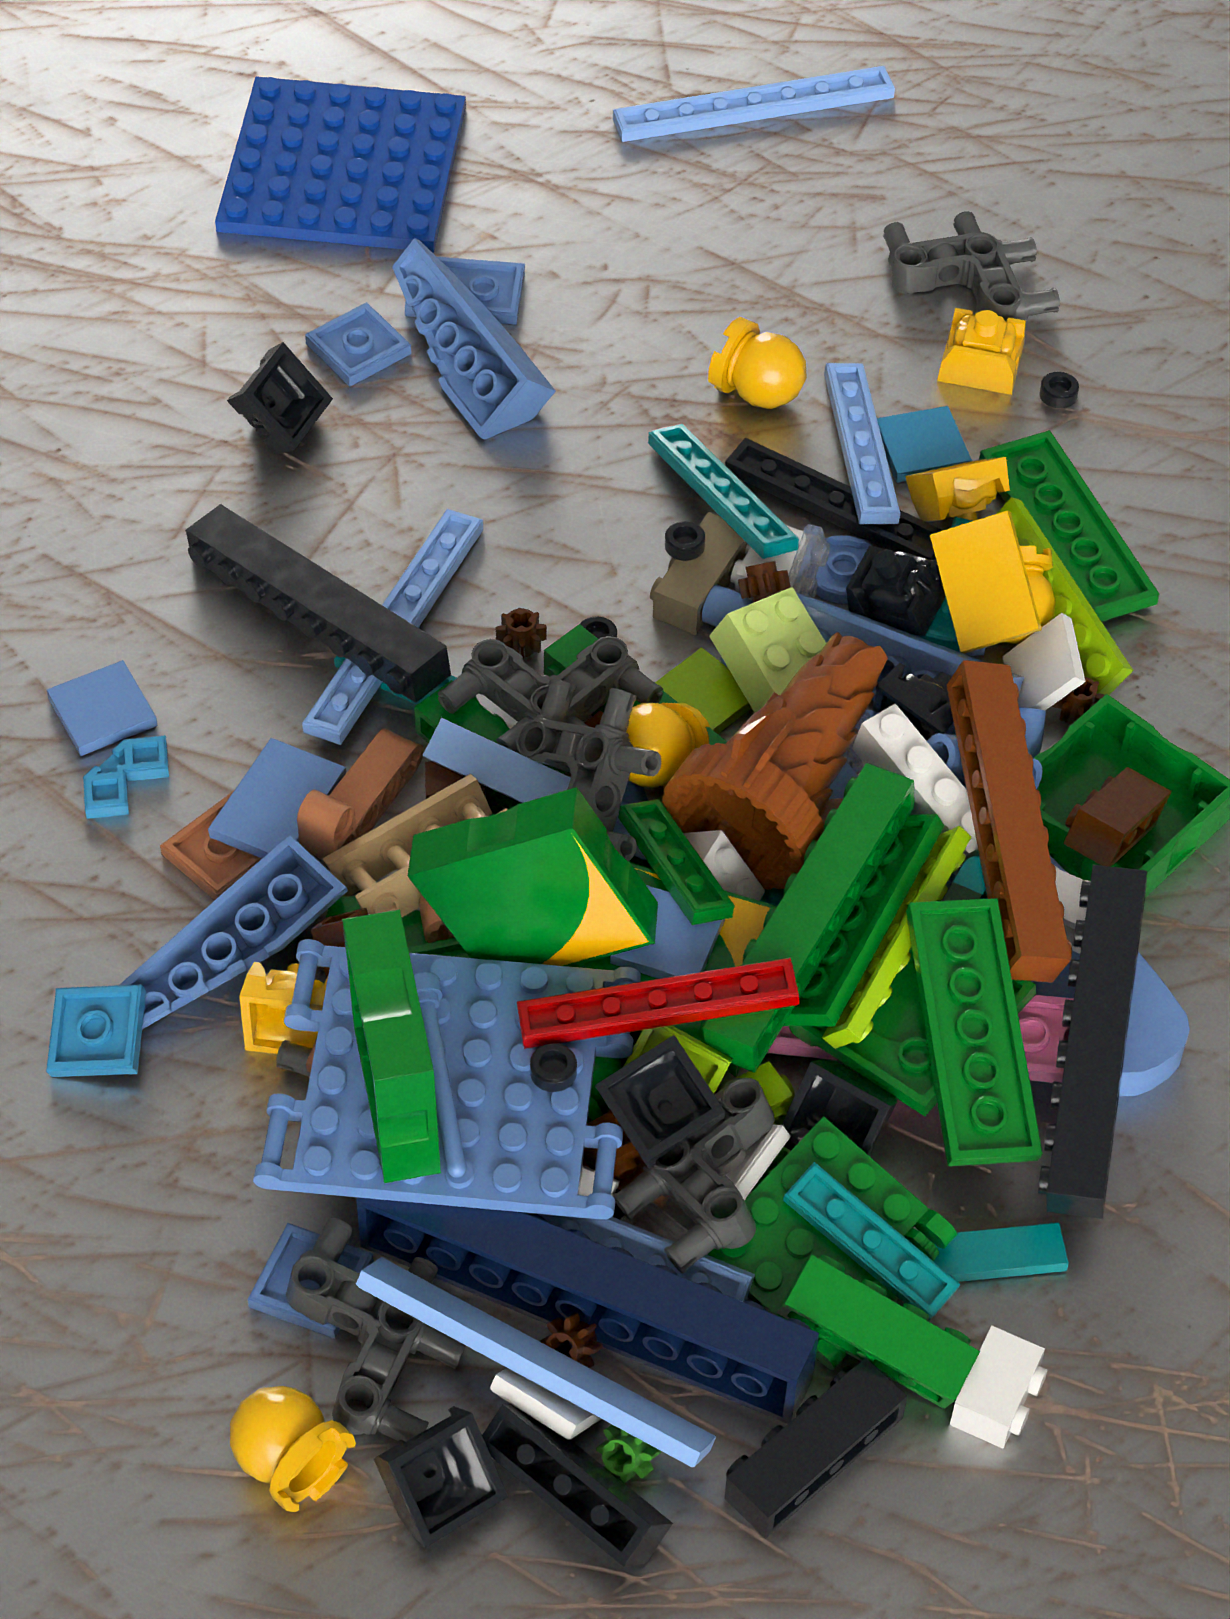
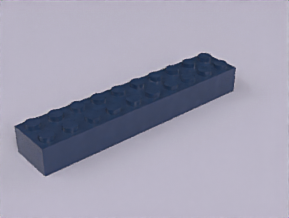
M359 1197L356 1199L361 1248L407 1267H410L413 1259L416 1257L429 1260L438 1268L436 1279L545 1324L558 1317L565 1321L570 1315L578 1313L580 1321L589 1325L596 1324L594 1331L597 1342L601 1343L603 1348L783 1423L789 1424L795 1418L796 1412L811 1384L819 1333L813 1331L806 1323L800 1320H786L769 1313L756 1302L740 1301L722 1294L717 1287L709 1283H695L678 1276L674 1270L667 1266H653L636 1259L623 1248H609L592 1241L581 1231L575 1229L565 1230L550 1224L539 1214Z

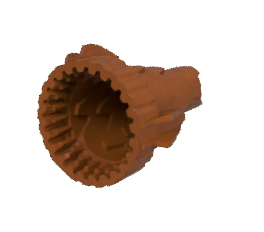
M836 632L831 636L820 653L800 668L781 695L774 692L764 707L755 712L747 722H744L726 744H704L700 748L692 750L664 788L665 794L662 796L665 808L682 832L722 830L764 889H784L790 875L793 872L798 874L803 866L804 856L809 844L813 840L818 841L824 832L825 820L832 808L838 809L843 801L841 798L829 799L833 794V790L829 787L847 762V758L843 757V755L858 735L859 730L855 726L865 714V710L875 695L872 691L878 684L877 680L888 659L881 646H870L856 637L842 636L839 632Z

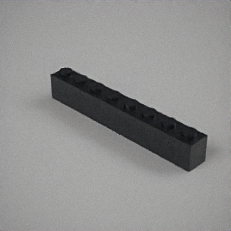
M222 504L185 530L189 544L188 554L197 566L205 567L212 571L225 584H232L243 591L253 602H260L272 610L279 619L288 620L300 628L307 637L319 640L328 646L335 655L345 657L356 664L366 675H373L387 684L394 693L402 694L417 703L451 676L446 645Z
M1093 865L1091 881H1082L1079 907L1087 908L1085 921L1076 920L1074 947H1081L1079 960L1071 959L1068 986L1075 987L1074 1000L1065 999L1062 1027H1070L1068 1041L1059 1040L1056 1067L1064 1068L1062 1082H1053L1050 1109L1058 1110L1056 1124H1047L1044 1151L1052 1152L1050 1166H1041L1038 1194H1046L1047 1212L1103 1219L1146 896L1147 871Z

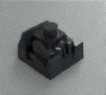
M282 342L267 351L260 360V367L250 376L240 391L230 396L227 400L238 414H243V417L247 419L249 424L256 428L258 434L266 435L263 442L274 454L294 451L333 400L287 345Z
M876 546L868 547L846 587L850 612L907 633L921 636L926 635L946 597L936 557L934 560H929L910 553L893 552L892 550H885Z
M899 663L877 684L873 711L880 713L896 704L926 741L932 735L938 733L956 734L947 690V683L951 679V676L938 672L934 678L925 674L919 679L914 674L903 675L905 665Z
M675 1035L595 1085L648 1168L655 1165L657 1159L701 1129H708L725 1117L724 1109Z
M822 1059L812 1061L781 1124L791 1136L784 1147L791 1151L824 1116L870 1156L883 1125L888 1121L897 1103L896 1097L840 1062Z
M455 1406L448 1409L451 1415L448 1418L409 1439L403 1446L395 1445L374 1458V1462L399 1518L413 1537L425 1548L508 1498L473 1413Z

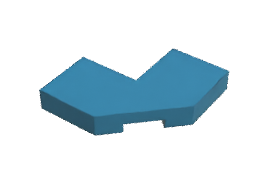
M166 735L124 739L112 750L113 754L99 767L94 766L83 776L87 819L129 815L127 781L169 777Z

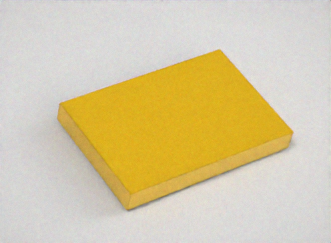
M1007 510L930 535L961 653L965 654L1042 630L1011 512Z

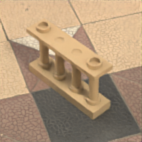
M469 774L327 855L322 860L327 870L346 886L348 891L343 896L349 897L357 891H361L355 895V898L361 909L367 908L368 914L400 909L401 917H404L419 908L418 902L422 895L407 876L413 835L470 818L487 817L493 813L478 780L472 774ZM398 868L397 872L391 874L390 876L376 883L378 879L384 877L385 875L389 874L390 872Z

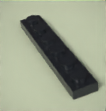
M746 437L725 461V466L738 479L893 552L901 551L929 560L935 559L930 535L943 531L942 529L901 510L898 524H859L850 486Z

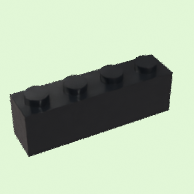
M866 1357L854 1368L850 1366L844 1367L833 1378L830 1388L819 1398L816 1395L809 1397L797 1410L796 1418L785 1427L782 1425L774 1427L764 1437L760 1449L750 1457L742 1455L729 1467L726 1472L724 1499L766 1539L903 1419L907 1395Z
M502 1404L482 1434L489 1453L496 1462L623 1567L646 1564L673 1524L572 1440H567L512 1404Z

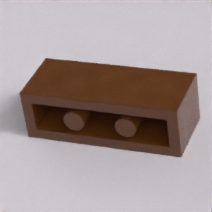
M1126 767L1115 778L1110 775L1103 783L1100 791L1092 790L1083 805L1077 803L1065 823V826L1070 828L1063 844L1102 866L1111 867L1156 826L1172 791Z

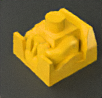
M955 308L937 381L1012 395L1025 341L1026 321L1009 317L1005 321L1002 316H998L990 310H983L973 314L971 310Z
M1006 457L975 460L905 476L912 502L919 518L923 521L943 520L947 517H953V519L958 517L972 521L978 520L976 511L985 510L986 505L991 504L992 500L996 499L997 492L1010 491Z
M260 962L252 964L239 995L245 1050L278 1054V1050L284 1040L307 1048H313L318 1032L294 1030L284 1024L286 1007L292 1004L299 963L289 965L286 971L271 969L267 975ZM328 977L325 983L320 980H314L309 1007L312 1010L322 1011Z

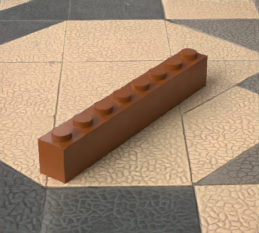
M963 660L947 683V690L988 899L998 898L1012 980L1053 983L1062 970L1070 963L1072 945L1066 937L1063 922L1064 906L1058 898L1055 883L1056 868L1051 863L1049 855V835L1047 828L1043 826L1040 811L1041 795L1035 787L1032 772L1033 757L1028 753L1025 739L1026 723L1021 718L1018 705V686L1013 681L1010 665Z

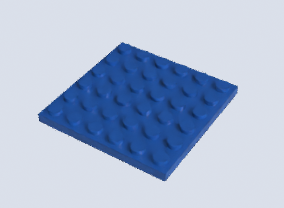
M256 76L215 219L216 232L405 250L412 240L416 238L434 253L465 114L466 96Z

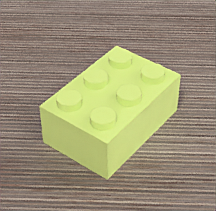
M793 587L728 613L709 635L754 712L763 708L774 692L781 695L800 668L815 655L819 654L826 645L824 638Z

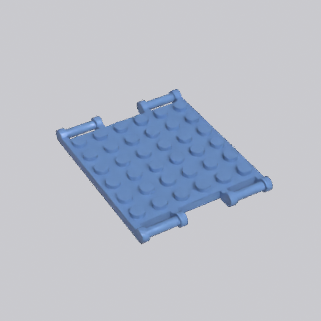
M305 939L299 942L296 958L299 961L292 1004L286 1007L284 1024L294 1030L318 1032L306 1100H295L286 1094H273L269 1097L266 1110L270 1116L262 1161L255 1168L254 1184L270 1190L590 1219H608L614 1215L615 1198L611 1194L616 1150L622 1145L623 1129L614 1123L587 1126L595 1057L627 1058L632 1055L634 1039L630 1032L558 1043L568 1047L575 1054L577 1059V1076L573 1084L565 1090L559 1092L544 1091L533 1083L530 1076V1059L539 1047L524 1049L517 1001L641 982V973L637 969L620 967L614 971L409 953L413 974L433 973L440 980L442 999L439 1001L436 1013L467 1168L465 1174L458 1178L448 1173L437 1117L441 1173L384 1183L353 1026L345 947L324 946L321 942L312 939ZM317 966L330 968L322 1011L309 1008ZM288 1121L301 1122L293 1169H282L280 1162ZM584 1147L598 1149L593 1192L588 1196L579 1195Z

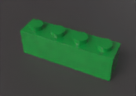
M811 1254L803 1263L777 1313L787 1319H797L806 1323L813 1331L819 1333V1338L859 1361L866 1357L885 1376L942 1409L955 1402L980 1353L979 1350L970 1346L971 1340L958 1330L949 1327L943 1330L928 1321V1314L920 1308L908 1303H904L901 1306L887 1298V1291L880 1285L867 1279H862L859 1282L845 1274V1267L835 1259L825 1255H820L818 1258Z

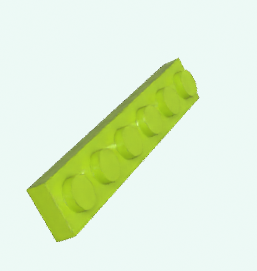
M1011 497L997 513L1007 510L1011 512L1020 546H1036L1037 554L1043 553V549L1051 548L1053 568L1044 571L1042 575L1051 583L1056 603L1053 619L1061 613L1072 618L1084 676L1092 679L1094 682H1099L1097 694L1110 695L1134 670L1023 502Z
M957 826L939 835L835 1027H827L822 1038L834 1049L852 1042L859 1043L872 1030V1017L877 1008L883 1005L892 993L890 985L894 977L908 964L911 958L909 950L912 945L906 909L910 902L941 901L948 890L946 883L951 874L964 862L966 855L963 852L972 837L962 827Z

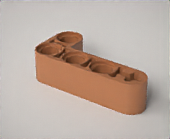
M381 729L329 796L315 789L306 795L297 816L299 843L311 855L322 860L327 855L371 831L418 769L422 760L423 746L390 730Z

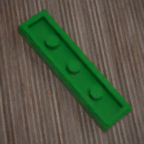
M660 799L620 806L618 819L629 835L636 840L638 848L691 925L733 917L735 905Z

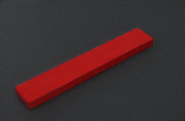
M791 958L517 1001L523 1046L526 1049L552 1043L558 1044L799 1005V993Z

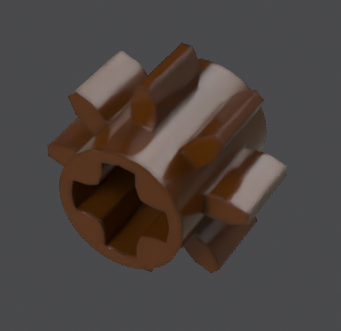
M776 561L745 567L747 578L738 580L741 599L752 598V603L791 588L788 570L777 571Z
M524 608L514 609L508 614L503 613L501 615V625L496 627V640L514 649L524 659L531 656L534 652H541V641L547 640V626L539 624L538 612L533 613Z
M1085 677L1086 682L1052 705L1054 708L1061 709L1060 721H1065L1072 725L1104 696V694H1097L1098 681L1094 682L1092 679Z
M574 1313L567 1317L565 1321L558 1317L547 1324L548 1330L552 1335H548L539 1342L588 1368L595 1365L590 1355L603 1348V1345L597 1342L594 1331L596 1328L595 1323L589 1325L580 1321L579 1314Z

